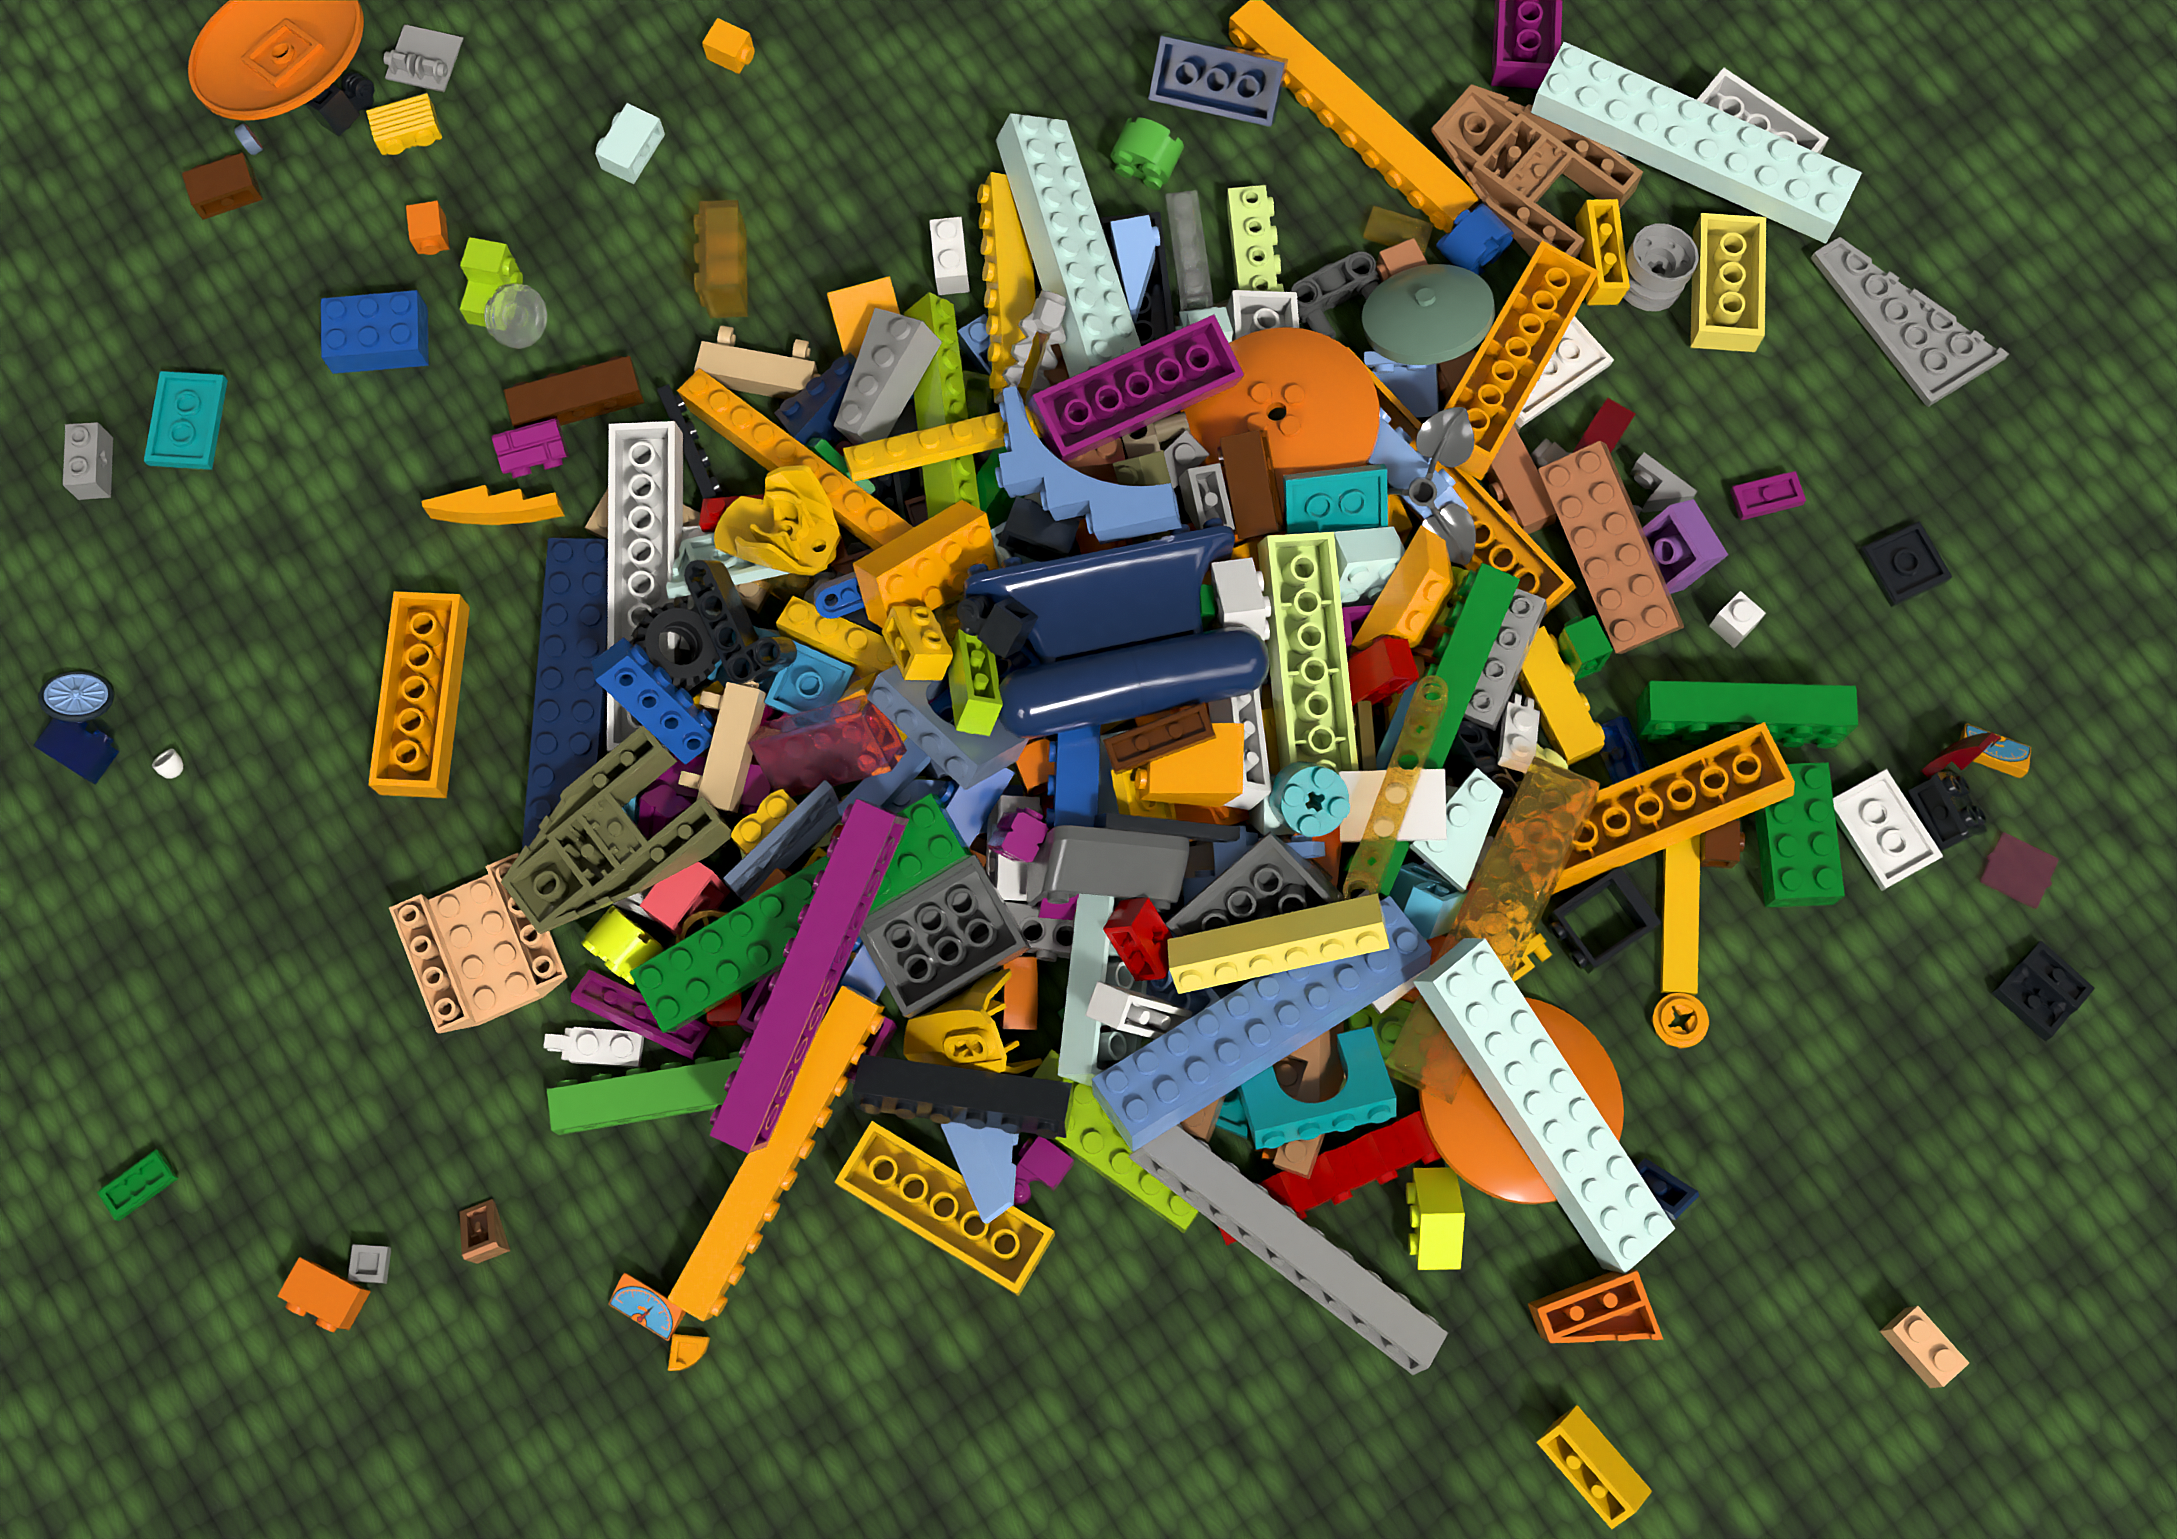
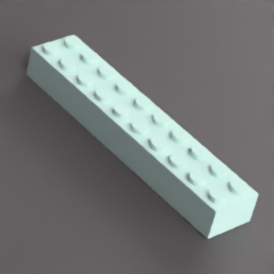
M1563 42L1536 94L1531 113L1825 244L1834 231L1862 174L1860 171L1566 42Z
M1010 113L996 139V143L1042 290L1053 292L1066 298L1064 305L1066 306V311L1061 323L1066 340L1064 343H1059L1069 377L1072 378L1141 347L1067 121Z
M1125 731L1100 735L1097 815L1103 813L1119 814L1110 771L1113 767L1103 740ZM1079 894L1077 899L1058 1076L1091 1087L1092 1078L1133 1054L1141 1047V1035L1117 1030L1085 1016L1097 981L1146 994L1147 980L1135 981L1103 930L1120 900L1133 898Z
M1464 938L1414 979L1413 983L1603 1269L1626 1274L1666 1238L1675 1227L1486 938Z

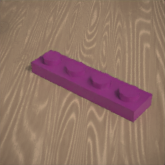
M590 969L571 994L572 1003L691 1060H694L710 1035L711 1027L697 1020L688 1023L675 1032L663 1033L642 994Z

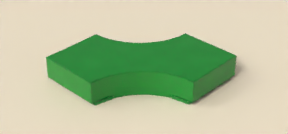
M811 438L805 444V447L852 481L845 458L825 439ZM869 479L854 482L870 495L876 490Z

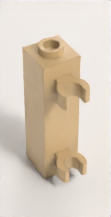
M720 326L717 344L701 342L694 369L695 372L699 368L727 389L786 400L795 397L805 389L811 379L821 376V374H818L815 362L808 361L811 349L808 348V341L796 339L792 357L734 347L736 335H733L734 329L727 326Z
M753 681L738 684L727 682L723 696L702 691L699 704L704 705L706 708L720 710L704 773L701 776L681 771L678 783L684 787L699 790L697 800L703 797L714 808L738 813L765 708L764 701L767 697V693L758 689L759 683Z

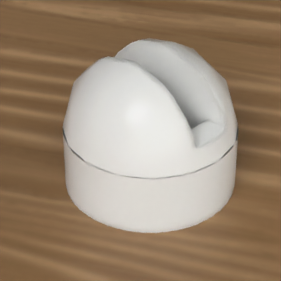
M169 749L154 760L152 767L159 775L165 778H175L182 772L183 762L174 749Z

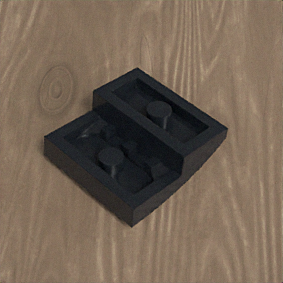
M2039 941L1991 994L2046 1042L2055 1035L2067 1018L2080 1008L2095 987L2045 943Z

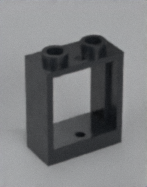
M1618 867L1561 905L1548 917L1550 921L1549 928L1557 940H1564L1571 950L1569 955L1573 963L1579 969L1584 968L1588 974L1655 930L1662 923L1621 867ZM1608 888L1637 927V930L1593 958L1564 917Z

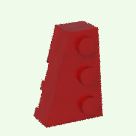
M1390 635L1381 636L1373 640V645L1366 650L1355 652L1350 656V660L1347 663L1352 709L1357 702L1371 701L1372 719H1377L1381 715L1379 708L1382 705L1384 707L1390 706L1393 703L1391 696L1395 692L1397 695L1402 694L1419 678L1408 639H1393Z

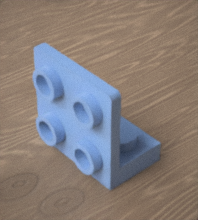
M1376 351L1364 352L1365 365L1372 369V372L1416 418L1431 417L1439 412L1437 364L1408 365L1391 361Z

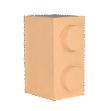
M1919 1306L1905 1308L1879 1331L1929 1388L1944 1387L1969 1364L1965 1357Z

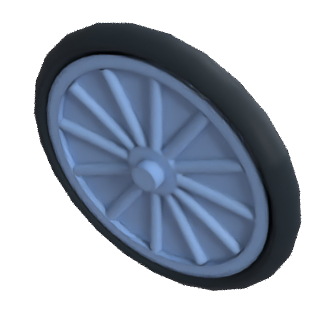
M81 671L62 673L52 677L41 687L38 694V702L46 714L66 722H84L97 718L111 707L114 700V691L104 678Z

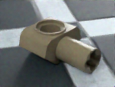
M1185 411L1167 416L1123 436L1122 439L1128 459L1161 451L1159 443L1178 438L1186 430L1190 432ZM1138 434L1145 435L1141 439H1133Z

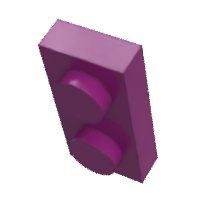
M1796 471L1736 485L1730 490L1740 521L1802 506L1806 502Z

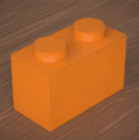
M299 1257L277 1296L287 1301L286 1309L303 1317L308 1312L318 1317L315 1324L335 1333L337 1328L350 1330L371 1291L352 1281H348V1279L312 1260Z

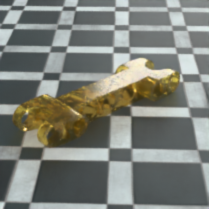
M1426 676L1416 686L1405 716L1402 731L1360 845L1355 852L1343 885L1345 900L1351 899L1352 892L1358 888L1366 889L1369 895L1378 893L1379 896L1417 786L1447 710L1448 686L1438 676ZM1428 683H1437L1438 685H1440V687L1434 685L1426 687L1424 686ZM1428 693H1436L1440 695V698L1431 701L1424 696ZM1423 726L1425 730H1422L1420 734L1417 733L1416 729ZM1403 755L1415 756L1418 760V765L1413 770L1402 769L1398 765V761ZM1399 787L1406 792V798L1401 803H1391L1386 798L1388 790ZM1381 820L1390 821L1394 825V831L1386 837L1377 835L1374 831V826L1377 822ZM1374 857L1376 863L1371 866L1368 864V860Z

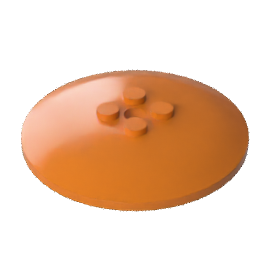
M229 0L208 20L200 31L191 50L188 77L193 92L207 109L217 115L233 120L266 119L300 107L327 89L342 74L353 59L359 47L364 28L361 4L359 0Z
M1292 327L1264 329L1230 342L1229 345L1244 376L1236 386L1181 410V412L1185 411L1191 434L1210 453L1198 467L1220 463L1217 454V448L1221 446L1220 438L1255 430L1267 431L1282 515H1284L1283 475L1366 466L1374 451L1380 429V407L1376 388L1370 374L1358 357L1347 347L1329 336L1307 329ZM1275 408L1286 410L1285 417L1278 421L1269 419L1268 415ZM1221 466L1223 479L1227 480L1225 466Z
M1524 997L1619 1142L1624 1117L1623 1096L1617 1072L1604 1047L1582 1023L1570 1014L1551 1004ZM1442 1027L1428 1047L1423 1060L1419 1081V1100L1422 1117L1430 1139L1437 1151L1457 1175L1476 1189L1492 1197L1518 1204H1545L1557 1201Z

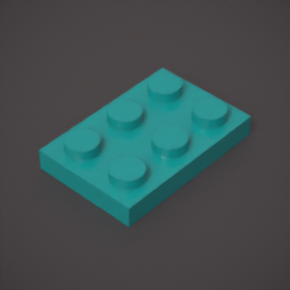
M160 371L144 462L148 466L212 470L228 382L224 375Z
M1385 464L1283 475L1285 535L1388 527L1387 468Z

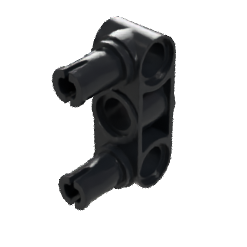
M1461 721L1446 760L1455 773L1460 785L1474 769L1478 768L1503 790L1492 820H1497L1506 811L1514 809L1522 801L1538 798V795L1542 793V785L1538 779L1532 777L1514 782L1507 769L1497 765L1498 754L1492 746L1499 745L1501 723H1498L1496 730L1493 731L1486 727L1480 728L1470 721Z

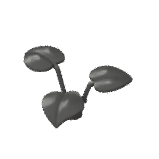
M1453 407L1431 416L1423 423L1417 434L1416 447L1418 452L1423 456L1432 457L1426 476L1414 479L1408 489L1387 488V494L1409 496L1414 504L1428 506L1434 516L1425 519L1421 525L1446 541L1450 562L1467 565L1472 558L1476 542L1474 521L1469 512L1458 504H1448L1439 512L1434 504L1437 488L1431 481L1437 461L1446 467H1456L1465 463L1474 449V433L1467 410L1464 407Z

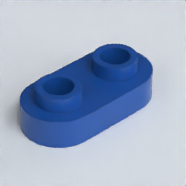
M855 571L825 582L815 590L813 602L821 616L834 619L865 607L861 591L857 588L858 581ZM835 594V598L833 600H825V597L827 595Z

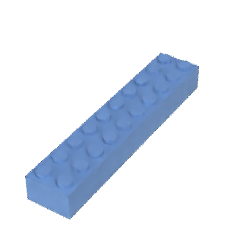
M1388 896L1380 901L1386 923L1389 949L1256 977L1092 1078L1093 1096L1131 1151H1136L1427 969L1430 963L1432 948L1394 900Z

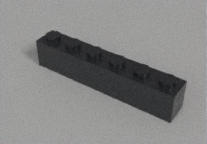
M864 1054L861 1055L852 1090L856 1109H861L868 1114L883 1112L896 1114L903 1119L919 1117L931 1119L939 1124H948L950 1122L962 1123L974 1129H983L985 1127L998 1128L1010 1134L1026 1132L1037 1134L1045 1139L1066 1138L1074 1100L1072 1083Z

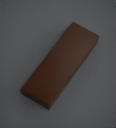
M1203 702L1106 738L1103 742L1114 773L1118 775L1217 737Z

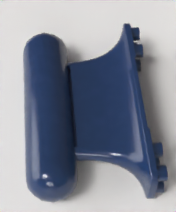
M1212 518L1203 524V529L1191 531L1188 525L1181 524L1182 528L1170 530V536L1162 537L1159 540L1041 563L1036 561L1023 564L1021 558L1011 557L1002 562V568L990 571L986 564H975L968 568V578L963 585V600L976 594H982L990 600L992 611L996 603L1012 596L1039 616L1028 639L1038 656L1040 665L1020 668L1007 674L998 687L1003 704L998 718L1005 730L1018 738L1034 739L1194 706L1203 702L1208 703L1247 695L1258 689L1267 678L1270 668L1268 648L1261 636L1245 626H1229L1204 631L1201 619L1200 592L1204 576L1207 571L1211 570V563L1231 559L1235 542L1233 529L1230 526H1224L1221 518Z

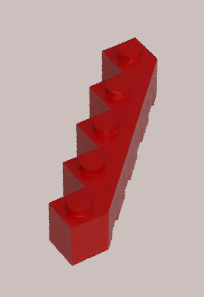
M1420 1110L1392 1125L1369 1132L1345 1146L1317 1156L1310 1179L1283 1171L1264 1180L1259 1185L1264 1187L1268 1195L1280 1205L1290 1207L1296 1213L1297 1218L1302 1221L1307 1218L1306 1211L1331 1200L1333 1205L1340 1204L1352 1198L1351 1191L1376 1180L1379 1185H1382L1399 1177L1396 1171L1420 1160H1423L1424 1165L1442 1158V1156L1430 1139ZM1218 1226L1226 1246L1238 1242Z

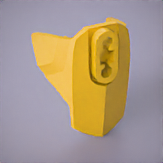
M806 465L784 466L769 472L765 478L764 499L740 496L721 516L714 534L715 548L719 551L758 565L798 575H816L827 569L828 564L835 559L836 547L840 539H842L838 524L834 518L832 504L812 469ZM814 548H815L817 551H820V550H822V549H824V550L821 551V552H815V551H814Z
M1010 969L998 971L978 979L970 988L929 1013L910 1018L907 1022L903 1054L909 1061L1015 1075L1042 1064L1041 1058L1007 1063L1006 1053L1019 1046V1041L1016 1040L1003 1046L996 1023L991 1018L995 1013L1007 1008L1005 1003L990 999L1011 978L1012 973Z

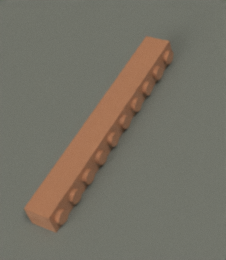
M1412 238L1379 252L1375 269L1380 276V283L1401 271L1428 265L1415 238ZM1474 349L1455 359L1437 363L1438 392L1442 391L1446 399L1445 405L1449 402L1475 357ZM1513 425L1485 475L1490 483L1489 490L1492 498L1496 502H1500L1503 509L1527 534H1531L1554 524L1558 515L1542 477Z

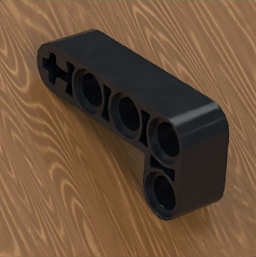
M694 560L687 565L684 573L685 582L726 673L735 683L761 682L787 668L795 661L797 648L790 638L783 636L758 638L731 576L722 562L717 560ZM720 600H721V602H722V610H721V612L719 611V608H718V603H719ZM733 631H735V633H736V641H735V643L733 642V639H732V633H733ZM774 646H776L778 651L776 659L773 656ZM747 661L750 663L749 674L746 670Z

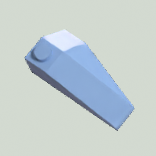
M955 1122L941 1124L981 1220L988 1224L1014 1205L1016 1165L1012 1163L1013 1145L1018 1144L1019 1134H1010L1001 1129L990 1127L974 1129L966 1124Z

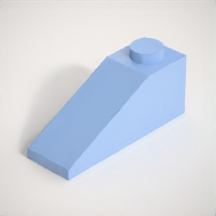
M1149 215L1111 222V241L1119 278L1133 323L1137 321L1155 260V246H1160L1157 226H1151Z

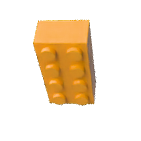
M963 500L853 563L868 620L882 629L892 606L930 607L931 610H934L963 592L964 582L968 578L967 570L971 566L986 564L989 571L999 569L987 514Z

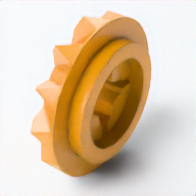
M1672 993L1662 998L1655 1006L1651 1020L1654 1024L1655 1035L1659 1036L1666 1045L1678 1047L1679 1049L1691 1047L1699 1043L1706 1035L1709 1026V1017L1704 1005L1697 998L1686 993ZM1674 1012L1679 1016L1692 1014L1685 1023L1686 1031L1680 1026L1669 1028V1025L1675 1019Z

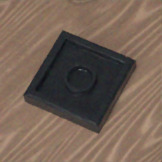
M1920 521L1865 545L1859 550L1860 555L1891 607L1942 585L1952 578L1951 573Z

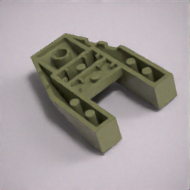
M643 725L563 790L560 794L561 801L550 817L545 816L539 825L541 830L529 847L525 845L501 880L504 888L539 934L637 894L708 857L731 838L733 830L718 811L703 797L699 798L649 841L623 809V806L678 761L667 747Z

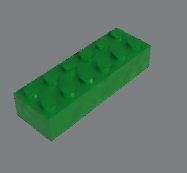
M1649 681L1636 700L1637 739H1647V742L1651 744H1663L1668 742V740H1681V743L1685 745H1696L1702 743V741L1717 742L1765 722L1774 742L1783 743L1784 747L1794 748L1803 746L1804 743L1817 744L1819 748H1834L1858 726L1856 686Z

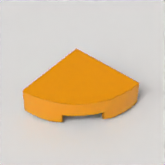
M673 1334L668 1371L684 1370L697 1363L706 1352L710 1338Z

